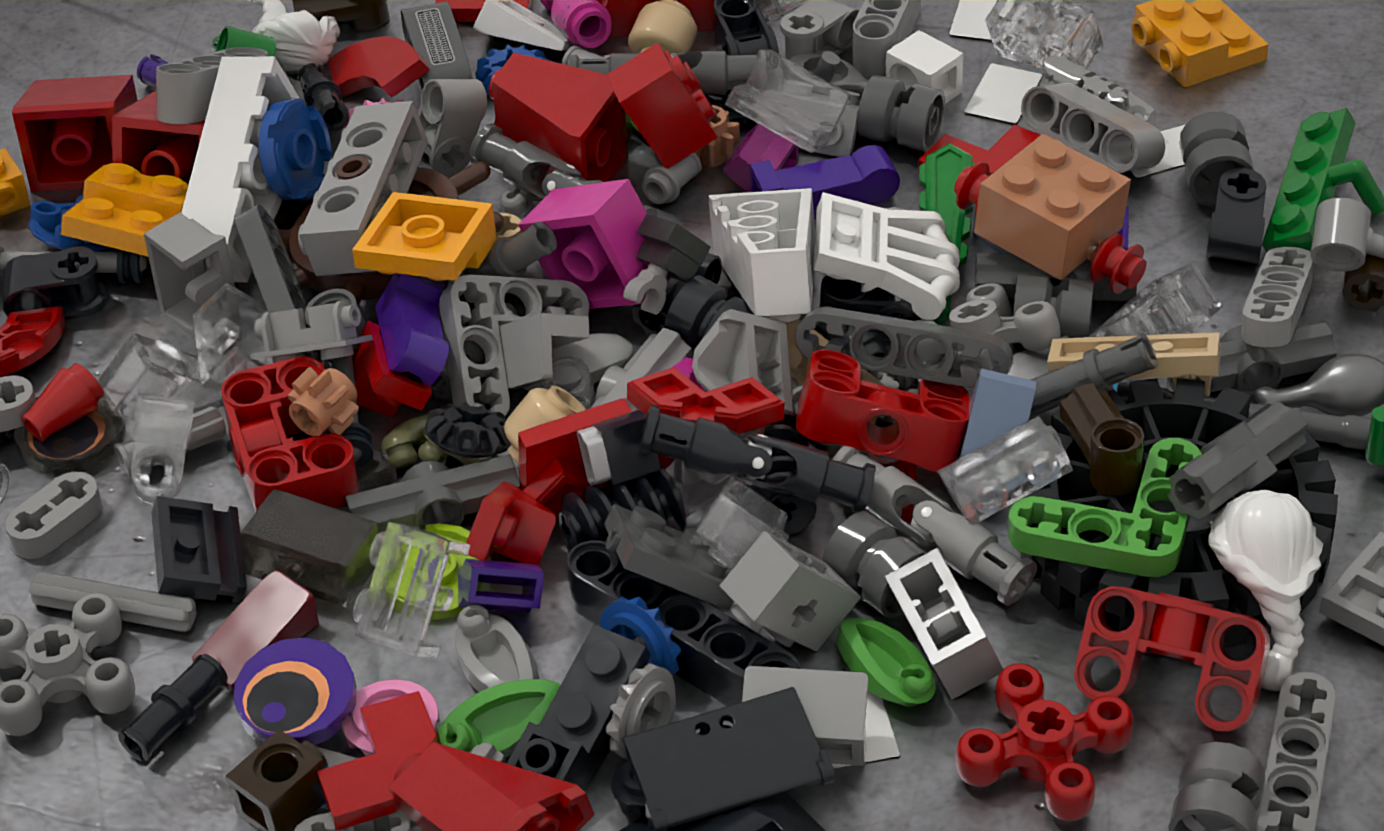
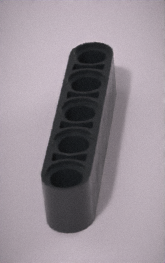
M596 540L582 542L573 547L568 553L567 571L570 602L573 609L579 615L600 627V618L604 609L622 596L628 600L641 597L645 601L648 610L659 608L660 620L665 626L674 628L670 634L671 640L679 645L682 650L676 657L679 671L675 675L725 706L742 702L745 669L748 666L802 669L799 660L793 654L704 600L623 568L616 550L613 552L607 550L606 542ZM637 637L633 640L637 643L641 642L642 645L646 644L642 637Z

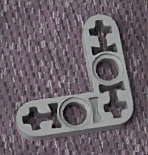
M471 274L460 276L442 292L439 307L444 341L449 343L447 363L453 405L462 406L466 402L470 406H483L474 402L473 398L479 394L480 401L489 404L490 410L488 411L501 412L506 416L510 406V398L499 326L539 313L565 315L563 308L569 309L570 313L568 315L587 316L589 313V302L583 290L573 282L565 280ZM462 293L464 294L466 302L460 301L459 296ZM505 294H514L522 300L526 309L525 316H516L508 310L504 302ZM558 299L561 307H553L550 305ZM467 302L474 303L475 308L471 312L469 304ZM468 322L469 326L463 328L462 326ZM469 340L480 345L485 354L484 364H475L467 358L463 349L464 341ZM485 377L486 380L481 383L480 379Z

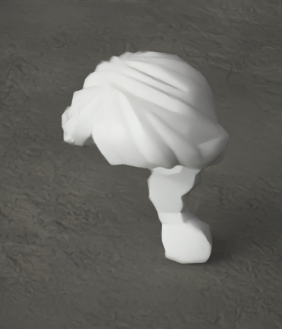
M247 0L263 7L264 13L259 20V24L253 28L252 32L275 39V58L284 73H287L289 76H298L300 69L307 64L315 63L316 69H318L319 64L322 66L326 64L329 60V54L334 49L333 44L336 43L340 34L339 26L334 17L323 16L318 21L306 10L288 13L286 5L280 0Z
M1259 490L1246 492L1235 498L1215 515L1211 524L1209 545L1216 554L1220 564L1232 573L1239 583L1251 591L1260 604L1263 617L1271 626V634L1276 643L1269 652L1261 687L1280 692L1284 680L1292 674L1294 659L1298 655V648L1304 641L1301 633L1304 622L1299 616L1301 611L1300 597L1311 586L1314 574L1321 567L1319 556L1322 552L1323 543L1316 537V527L1313 526L1309 512L1295 497L1290 494Z

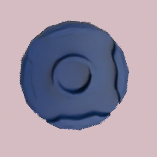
M300 98L283 99L273 103L264 114L259 130V157L263 174L270 188L281 199L291 202L308 201L314 198L315 192L319 190L325 174H323L324 162L330 161L332 155L329 132L320 112L313 105L306 106L304 104L306 100Z

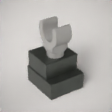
M646 214L637 231L645 240L636 258L648 265V268L642 270L638 277L629 281L625 287L623 297L624 299L640 303L646 293L641 310L657 315L664 307L666 301V278L670 277L687 283L694 277L699 265H702L711 246L675 222Z

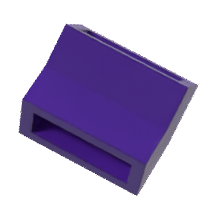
M465 559L458 573V607L465 608L470 605H480L487 610L530 613L532 608L540 609L545 572L538 565L488 560L483 562L476 559ZM477 583L522 586V594L477 591Z

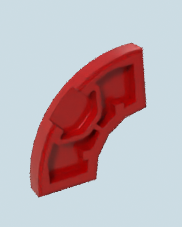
M386 36L374 37L352 44L331 56L327 61L332 79L339 85L345 97L352 95L362 88L377 86L382 88L392 98L430 70L425 59L409 43L399 38Z
M62 307L11 312L6 323L0 327V377L7 376L31 365L46 355L58 343L65 329Z

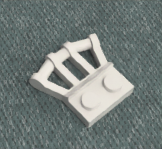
M824 192L817 206L813 270L825 273L834 279H849L860 282L861 292H867L877 287L882 288L911 303L915 314L924 320L938 318L946 307L947 296L952 295L958 290L960 273L957 268L960 262V252L955 244L949 242L945 235V222L941 215L934 211L888 210Z

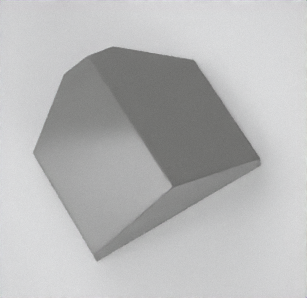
M732 309L723 312L694 350L692 368L696 381L707 392L753 377L785 402V410L793 412L786 323Z

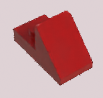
M367 321L361 336L372 335L373 340L359 343L353 365L357 405L390 417L395 415L398 408L403 404L422 411L432 394L430 386L422 384L410 372H394L389 369L380 326Z
M504 481L482 500L462 553L484 562L495 551L524 564L538 565L555 526L556 516L552 511L516 485Z

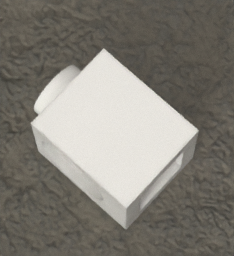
M918 30L886 52V77L901 80L904 82L905 89L908 90L913 84L941 89L944 91L945 104L962 93L963 53Z

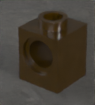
M278 729L225 776L236 813L260 831H294L297 825L309 818L326 803L317 775L318 770L328 768L324 755L309 741L303 740L299 743L281 729Z

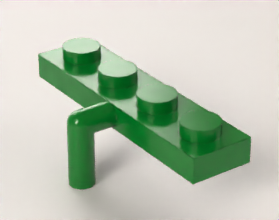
M1348 108L1330 113L1318 112L1301 121L1262 242L1266 253L1271 249L1279 247H1296L1311 250L1317 207L1321 202L1334 197L1338 185L1352 182L1363 204L1370 209L1371 215H1378L1384 212V196L1366 164L1359 159L1344 162L1356 124Z

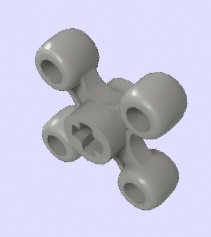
M996 283L975 287L967 294L966 303L959 305L949 314L951 326L948 327L993 334L1001 337L1008 344L1020 342L1025 349L1031 351L1047 349L1051 347L1052 339H1059L1061 337L1058 316L1055 308L1050 303L1045 301L1028 303L1017 309L1012 317L1007 292L1000 284ZM916 320L917 322L938 325L933 320ZM929 338L918 342L917 355L922 362L930 360L931 365H934L944 358L946 350L938 340ZM958 343V356L953 369L960 370V365L964 360H971L981 363L982 369L992 371L993 367L1000 362L992 360V351L983 349L977 358L961 356L965 345Z
M99 592L87 594L80 598L73 607L72 622L69 626L64 624H48L38 628L33 633L27 630L24 622L17 616L0 614V669H12L21 666L26 670L21 679L9 680L0 685L1 731L11 736H24L31 733L42 720L43 706L46 701L65 703L78 698L81 694H85L92 706L105 714H117L132 704L135 698L136 687L129 666L122 660L113 657L103 658L98 661H94L89 657L94 648L111 645L121 633L122 619L119 608L113 598Z

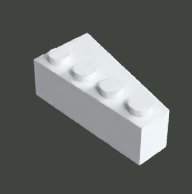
M275 56L221 58L181 212L188 219L193 218L213 234L225 236L234 282H248L252 273V267L235 224V217L260 204L274 221L283 200L270 188L263 174L259 157V130L264 114L273 103L283 99L299 98ZM204 258L203 261H204L205 271H207L206 261H205V258Z
M812 188L708 195L713 254L721 258L722 268L754 315L769 316V319L789 322L799 319L801 314H808L811 311L814 282L815 223Z

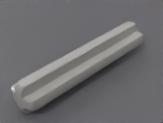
M45 571L36 573L29 588L31 600L35 605L73 612L76 602L83 596L90 593H104L116 602L122 621L173 631H190L197 616L195 601L188 597L159 594L155 591Z

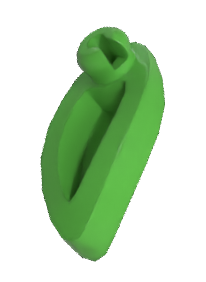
M850 618L841 622L836 639L838 649L852 672L867 674L868 690L907 708L920 705L932 699L936 691L933 673L916 646L905 636L881 622L865 618Z
M524 679L504 682L480 691L449 713L438 729L437 741L439 744L469 753L475 746L486 742L492 744L497 751L508 757L512 755L528 723L531 722L539 726L560 684L547 679Z

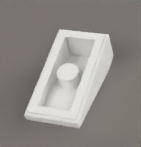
M485 0L473 26V30L479 33L559 51H567L570 47L575 46L553 23L513 0Z

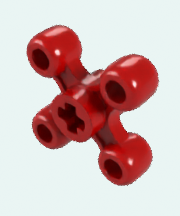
M1023 663L1007 666L998 676L995 687V699L999 711L1005 717L1015 720L1016 725L1010 731L1003 734H996L984 728L972 729L964 733L958 741L955 752L957 773L969 785L985 787L995 783L1001 777L1003 771L1017 767L1022 775L1030 780L1045 782V803L1053 816L1068 822L1082 819L1093 807L1096 785L1094 777L1088 768L1075 763L1073 757L1079 751L1086 748H1092L1104 754L1117 753L1123 750L1130 742L1133 731L1131 708L1124 700L1109 695L1094 699L1087 706L1086 711L1072 715L1066 706L1056 701L1044 700V682L1042 675L1036 668Z

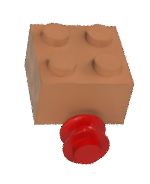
M1045 134L1040 135L990 176L989 165L984 161H980L972 167H966L959 174L954 185L956 205L962 210L970 208L973 204L976 205L974 233L1059 280L1064 279L1087 259L1090 261L1091 280L1098 283L1106 277L1111 278L1110 288L1116 294L1121 293L1126 288H1134L1143 277L1147 265L1146 260L1143 259V247L1135 244L1128 250L1124 249V238L1118 233L1123 228L1131 179Z

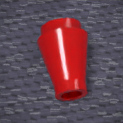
M74 363L69 369L60 368L32 407L21 416V421L31 435L43 442L53 433L97 410V402L104 397V390L97 379L82 365Z

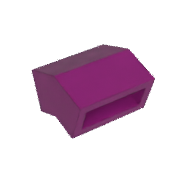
M762 119L746 134L722 171L742 189L751 192L750 164L770 160L774 170L795 167L798 163V137L780 133Z

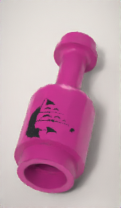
M540 0L547 9L551 10V18L555 27L575 46L584 49L595 48L602 45L608 39L611 32V17L607 9L597 0Z

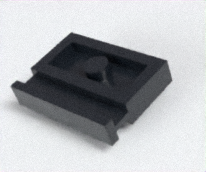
M157 496L151 514L158 593L207 600H216L217 595L232 596V603H241L247 589L238 507L229 506L228 511L223 512L213 510V504Z

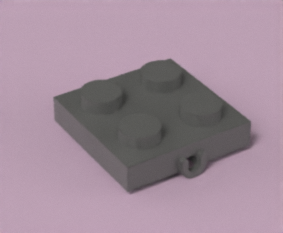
M614 504L604 523L609 534L606 541V549L612 552L616 550L623 568L729 611L734 601L720 587V584L730 573L728 570L729 565L722 558L716 547L717 542L712 537L690 527H687L683 533L666 526V521L660 515L644 507L635 506L633 511Z

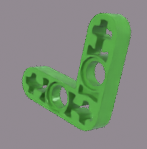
M1167 438L1155 443L1148 454L1133 513L1045 497L1030 496L1022 498L1015 502L1009 510L1008 540L1018 551L1029 555L1145 577L1168 575L1175 570L1179 563L1191 515L1179 513L1177 510L1169 513L1158 512L1152 509L1149 504L1158 500L1171 502L1168 497L1171 491V482L1169 478H1166L1170 465H1178V469H1180L1192 459L1202 455V453L1192 442L1181 438ZM1032 523L1039 524L1038 528H1032ZM1061 527L1067 528V535L1061 534ZM1097 530L1106 534L1109 539L1100 543H1090L1084 541L1078 535L1084 531ZM1151 533L1161 535V544H1159L1157 550L1148 549Z

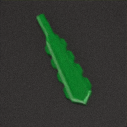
M949 143L927 155L926 163L919 166L920 186L926 188V190L919 193L920 211H934L941 215L946 225V237L949 242L955 244L959 249L960 266L967 262L968 245L962 241L970 237L971 219L966 215L973 212L974 204L966 210L958 208L954 185L962 170L968 166L972 167L975 163H973L972 155ZM951 295L947 296L946 307L939 317L933 320L934 322L940 324L949 320Z

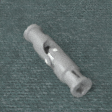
M843 446L832 459L858 467H863L865 463L875 465L874 483L865 509L915 543L926 548L929 546L934 549L938 548L947 566L968 580L974 578L980 580L998 593V600L1004 605L1010 606L1018 602L1031 586L1037 572V564L1028 557L1020 559L1000 546L996 535L974 520L954 513L946 502L894 466L885 468L867 456L865 451L848 446ZM910 504H918L913 510V519L911 525L901 519L902 508Z

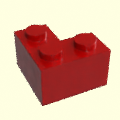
M659 43L654 44L606 74L619 103L666 169H669L718 138L709 121L710 118L716 115V112L700 89L702 86L687 62L683 63L678 54L672 57L669 51H664Z

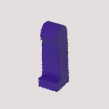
M876 145L862 147L851 156L847 155L780 170H774L770 160L750 164L751 192L812 188L814 219H816L817 206L823 192L869 205H876L894 196L900 185L899 174L890 157L882 147Z
M396 273L391 278L375 306L388 367L394 372H410L422 384L431 386L443 370L449 353V343L444 341L438 309L440 296L445 290L444 283L429 279L428 277Z

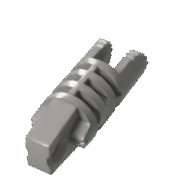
M1050 56V58H1046V62H1043L1045 79H1049V83L1046 85L1059 83L1074 84L1152 125L1156 123L1155 109L1122 86L1110 80L1108 81L1106 78L1096 75V73L1063 57Z

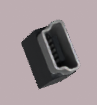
M640 409L592 424V427L577 431L587 480L591 486L606 481L616 485L661 470L658 454L650 452L646 457L637 455L647 415Z

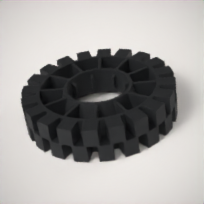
M1157 378L1129 381L1127 404L1114 388L1107 392L1123 418L1137 423L1143 430V473L1149 451L1158 441L1167 438H1181L1192 442L1200 450L1242 421L1247 423L1272 405L1266 404L1248 418L1250 394L1224 386L1213 405L1203 403L1204 381L1178 378L1174 399L1163 398ZM1060 409L1051 415L1050 430L1040 426L1028 443L1027 458L1022 457L1019 471L1017 501L1022 498L1036 496L1128 513L1120 504L1122 496L1105 495L1091 485L1089 478L1090 464L1060 418ZM1306 430V443L1287 459L1276 464L1275 466L1278 470L1274 474L1247 491L1269 490L1276 493L1290 494L1295 497L1309 512L1313 526L1316 527V537L1323 543L1322 552L1319 556L1321 567L1314 574L1311 586L1300 597V613L1315 597L1317 582L1323 583L1330 560L1338 504V494H1334L1336 479L1329 460L1318 461L1320 446ZM1170 465L1166 478L1175 474L1179 466ZM1231 497L1227 502L1229 503L1234 499ZM1032 523L1031 525L1032 528H1038L1039 524ZM1061 527V534L1067 535V528ZM1211 527L1186 532L1177 567L1168 575L1161 577L1139 576L1021 552V559L1028 557L1037 564V572L1033 579L1041 577L1040 593L1058 611L1075 602L1074 622L1083 627L1092 598L1100 590L1116 586L1133 588L1158 595L1159 592L1213 604V608L1255 618L1266 627L1268 634L1271 633V626L1263 617L1260 604L1254 595L1220 564L1216 554L1209 545ZM1097 530L1084 531L1078 535L1081 539L1090 543H1100L1109 539L1106 534ZM1151 533L1148 549L1157 550V547L1161 544V535ZM1122 596L1113 598L1105 609L1107 624L1116 616H1119V632L1131 626L1135 614L1133 605ZM1244 625L1232 627L1224 638L1225 649L1246 644L1248 627Z

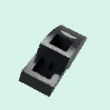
M594 624L539 726L531 722L528 723L507 764L576 784L584 791L610 752L609 740L611 736L606 733V726L613 715L610 706L615 704L619 697V686L628 684L632 671L635 668L643 669L652 656L647 647Z

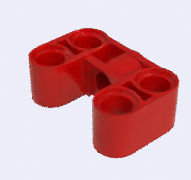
M819 349L812 353L797 405L796 428L803 436L820 443L839 444L870 452L874 455L906 461L930 471L949 472L954 469L969 420L970 399L967 389L963 386L922 379L917 394L860 380L861 366L856 359L847 354L829 349ZM884 414L893 417L897 422L892 426L882 428L873 425L869 420L876 415Z
M295 357L243 370L228 377L221 387L236 464L241 478L244 477L254 511L265 522L285 523L345 506L344 496L359 492L353 445L347 438L333 433L321 434L320 436L298 441L288 438L290 435L303 432L293 422L289 414V406L293 403L287 398V395L293 390L291 384L309 367L318 376L325 371L322 363L311 357Z
M1110 586L1100 590L1092 598L1088 607L1075 664L1074 679L1078 689L1092 700L1109 695L1121 698L1132 690L1136 682L1143 652L1192 662L1194 665L1203 666L1195 699V709L1199 719L1211 729L1228 732L1246 725L1256 711L1270 652V636L1266 627L1259 620L1247 615L1213 608V604L1159 592L1158 595L1128 587ZM1119 596L1128 599L1135 611L1131 626L1121 632L1113 630L1105 619L1107 604L1113 598ZM1237 625L1248 627L1256 638V649L1253 655L1243 661L1231 658L1224 647L1226 633ZM1102 656L1113 658L1121 670L1118 685L1110 691L1098 688L1091 677V668L1094 662ZM1222 685L1235 688L1242 698V710L1231 721L1218 718L1210 706V698L1213 691Z

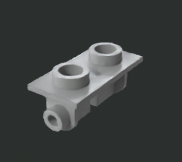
M344 300L331 304L307 307L310 328H306L303 308L278 312L269 311L265 312L262 318L257 319L254 324L255 334L259 340H263L265 351L252 353L250 358L257 359L272 356L273 363L295 357H304L306 351L320 350L321 360L354 355L352 344L370 341L373 338L372 335L357 337L356 327L361 322L360 310L356 305H350Z

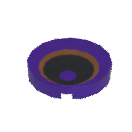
M311 638L283 639L262 648L245 662L235 680L234 704L245 731L253 738L256 735L259 739L266 741L278 729H281L299 743L306 740L313 745H317L329 740L340 730L339 724L346 718L348 712L349 716H351L356 706L357 685L354 673L345 655L329 643Z

